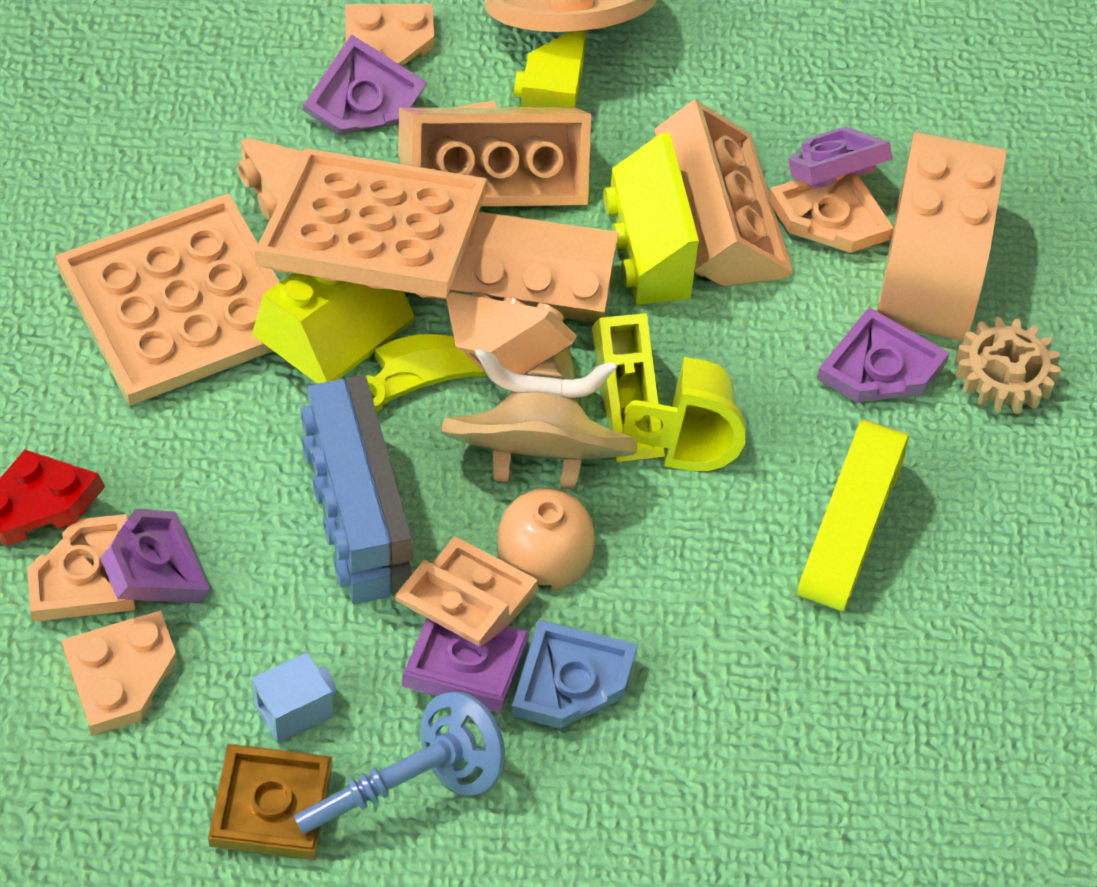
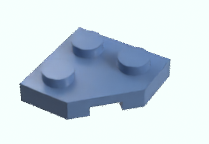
M538 620L511 706V716L562 729L623 699L636 658L638 644Z

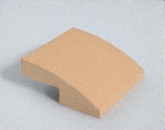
M454 536L433 563L425 559L395 594V600L480 647L508 626L528 605L539 589L538 580Z

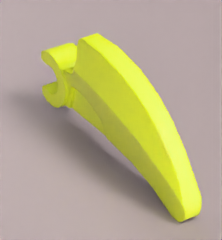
M441 334L408 336L395 339L377 347L374 357L380 364L382 371L375 377L366 375L370 392L375 396L373 402L376 413L389 401L423 387L465 377H489L486 372L456 347L454 336Z

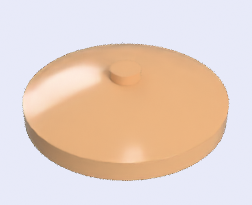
M484 0V7L491 17L513 27L535 31L570 32L598 29L631 20L651 9L658 0Z

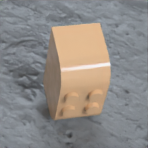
M917 131L913 132L902 179L877 312L910 331L963 341L965 333L967 331L970 332L987 268L1005 164V148Z

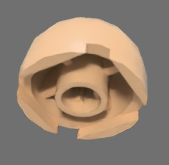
M553 488L534 489L517 497L504 510L496 534L498 559L538 580L539 585H551L550 590L562 589L579 581L590 569L596 547L593 520L585 506L567 492Z

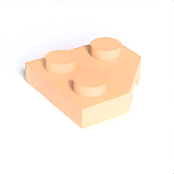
M345 4L346 41L352 34L402 67L415 56L419 55L422 58L434 48L433 4Z
M849 173L836 177L837 182L835 184L821 188L810 187L808 183L798 179L770 188L768 201L788 233L849 253L891 240L894 228L859 175Z
M126 514L78 519L76 523L71 524L62 533L63 539L46 556L41 554L28 567L32 622L135 610V600L117 599L100 559L127 520Z
M161 610L61 640L91 736L142 721L152 705V697L164 678L169 677L177 663L176 651Z

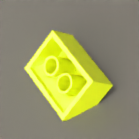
M670 132L660 133L612 168L611 185L604 188L603 191L606 214L614 215L616 222L612 225V231L619 232L616 251H623L624 259L621 261L623 284L625 288L632 287L636 305L691 299L699 244Z
M292 273L263 294L252 335L318 384L339 380L372 355L377 347L386 344L410 326L415 316L404 291L374 289L363 284L340 280L327 281L316 276Z

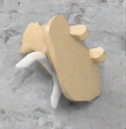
M569 346L523 375L504 368L497 357L489 351L477 349L475 354L482 363L489 378L500 387L512 392L493 410L471 416L446 417L441 424L440 433L444 436L493 450L494 481L509 482V477L512 474L510 469L512 454L539 458L564 459L562 474L559 477L561 488L575 490L583 459L623 457L633 455L637 451V441L634 437L609 430L589 420L582 410L578 398L598 391L608 377L617 369V364L607 362L598 365L588 376L575 379Z

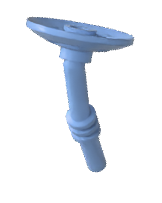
M450 691L435 697L426 707L421 720L420 737L422 750L380 771L374 767L370 769V776H367L365 773L360 774L359 782L351 779L348 781L349 787L295 814L294 818L301 832L304 835L357 806L363 810L367 808V801H371L373 804L377 803L378 795L386 798L389 796L390 789L430 769L446 787L459 794L477 795L489 790L499 780L505 762L504 741L494 716L480 700L465 692ZM442 708H452L450 715L439 718L433 724L432 720L438 711ZM469 717L480 730L485 749L476 748V740L471 731L465 726ZM449 724V732L441 735V728ZM463 760L468 761V764L465 768L458 769V762ZM478 767L483 769L477 780L471 783H463V777L474 773Z

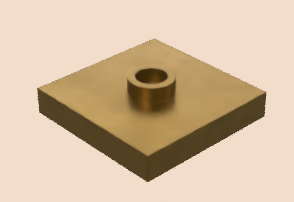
M227 744L208 836L209 847L316 860L322 825L303 835L294 815L327 798L333 766L332 756Z

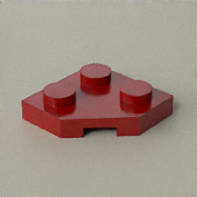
M24 449L0 477V543L9 546L27 540V531L51 523L54 524L56 529L76 523L105 488L99 473Z

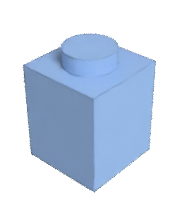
M308 652L251 678L254 705L277 744L333 717L332 696L337 694L335 683L326 667L317 668Z

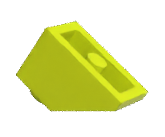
M587 30L570 31L528 53L525 72H516L513 96L521 98V108H576L585 59Z

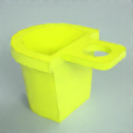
M684 357L672 407L639 400L630 402L627 407L622 434L634 437L637 443L667 448L664 461L665 467L687 471H710L725 467L739 456L746 442V421L740 409L736 406L733 381L729 373L718 364ZM652 415L660 419L663 426L656 432H645L636 426L635 421L641 416Z

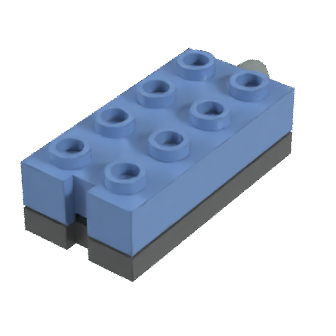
M366 374L346 378V382H344V379L308 385V406L300 407L301 421L305 435H302V445L307 464L313 463L315 475H312V482L317 504L324 505L326 516H323V525L328 545L335 546L337 557H334V567L339 587L348 586L353 604L390 597V593H392V596H395L412 575L410 561H412V537Z

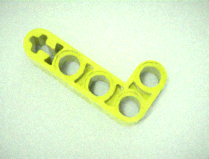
M863 418L860 420L804 568L797 596L845 612L890 490H893L901 471L907 451L909 434Z

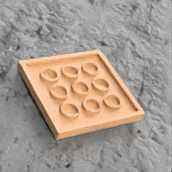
M304 148L255 249V266L270 268L280 273L293 272L320 277L327 281L340 280L368 285L374 289H392L415 293L421 297L447 299L486 194L487 178Z
M229 193L55 256L57 269L129 406L273 352L272 349L255 338L252 332L263 294L280 281L273 269L255 266V249L258 243Z

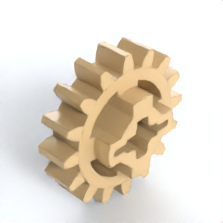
M996 317L993 328H990L981 321L978 323L975 333L969 331L965 333L963 343L959 345L955 362L958 363L955 375L958 379H966L963 388L965 394L975 391L979 393L977 404L980 406L990 400L995 402V412L1000 413L1005 404L1011 405L1015 414H1019L1023 403L1026 402L1028 406L1036 409L1039 406L1041 397L1045 399L1051 397L1061 372V368L1057 366L1060 353L1049 351L1053 341L1050 337L1042 339L1036 337L1039 327L1034 325L1026 331L1021 329L1020 319L1015 318L1012 326H1005L1001 317Z

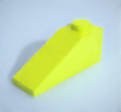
M647 313L599 318L592 326L597 366L607 362L617 364V369L601 387L609 430L622 433L627 407L630 402L639 400L658 404ZM652 415L641 416L635 421L636 426L645 432H656L661 429L660 419ZM637 443L635 454L615 457V461L620 463L664 458V448Z

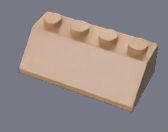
M696 99L654 129L656 136L660 133L670 132L699 239L695 273L700 277H707L721 286L784 279L794 274L775 211L768 201L769 191L751 133Z
M575 107L399 108L398 155L400 164L487 178L486 194L481 206L588 205L591 113Z
M479 212L448 296L450 292L471 295L472 292L476 291L494 300L504 301L506 297H509L532 307H537L539 303H543L558 310L564 316V319L595 323L599 318L606 317L619 232ZM419 296L420 298L446 301L445 298Z

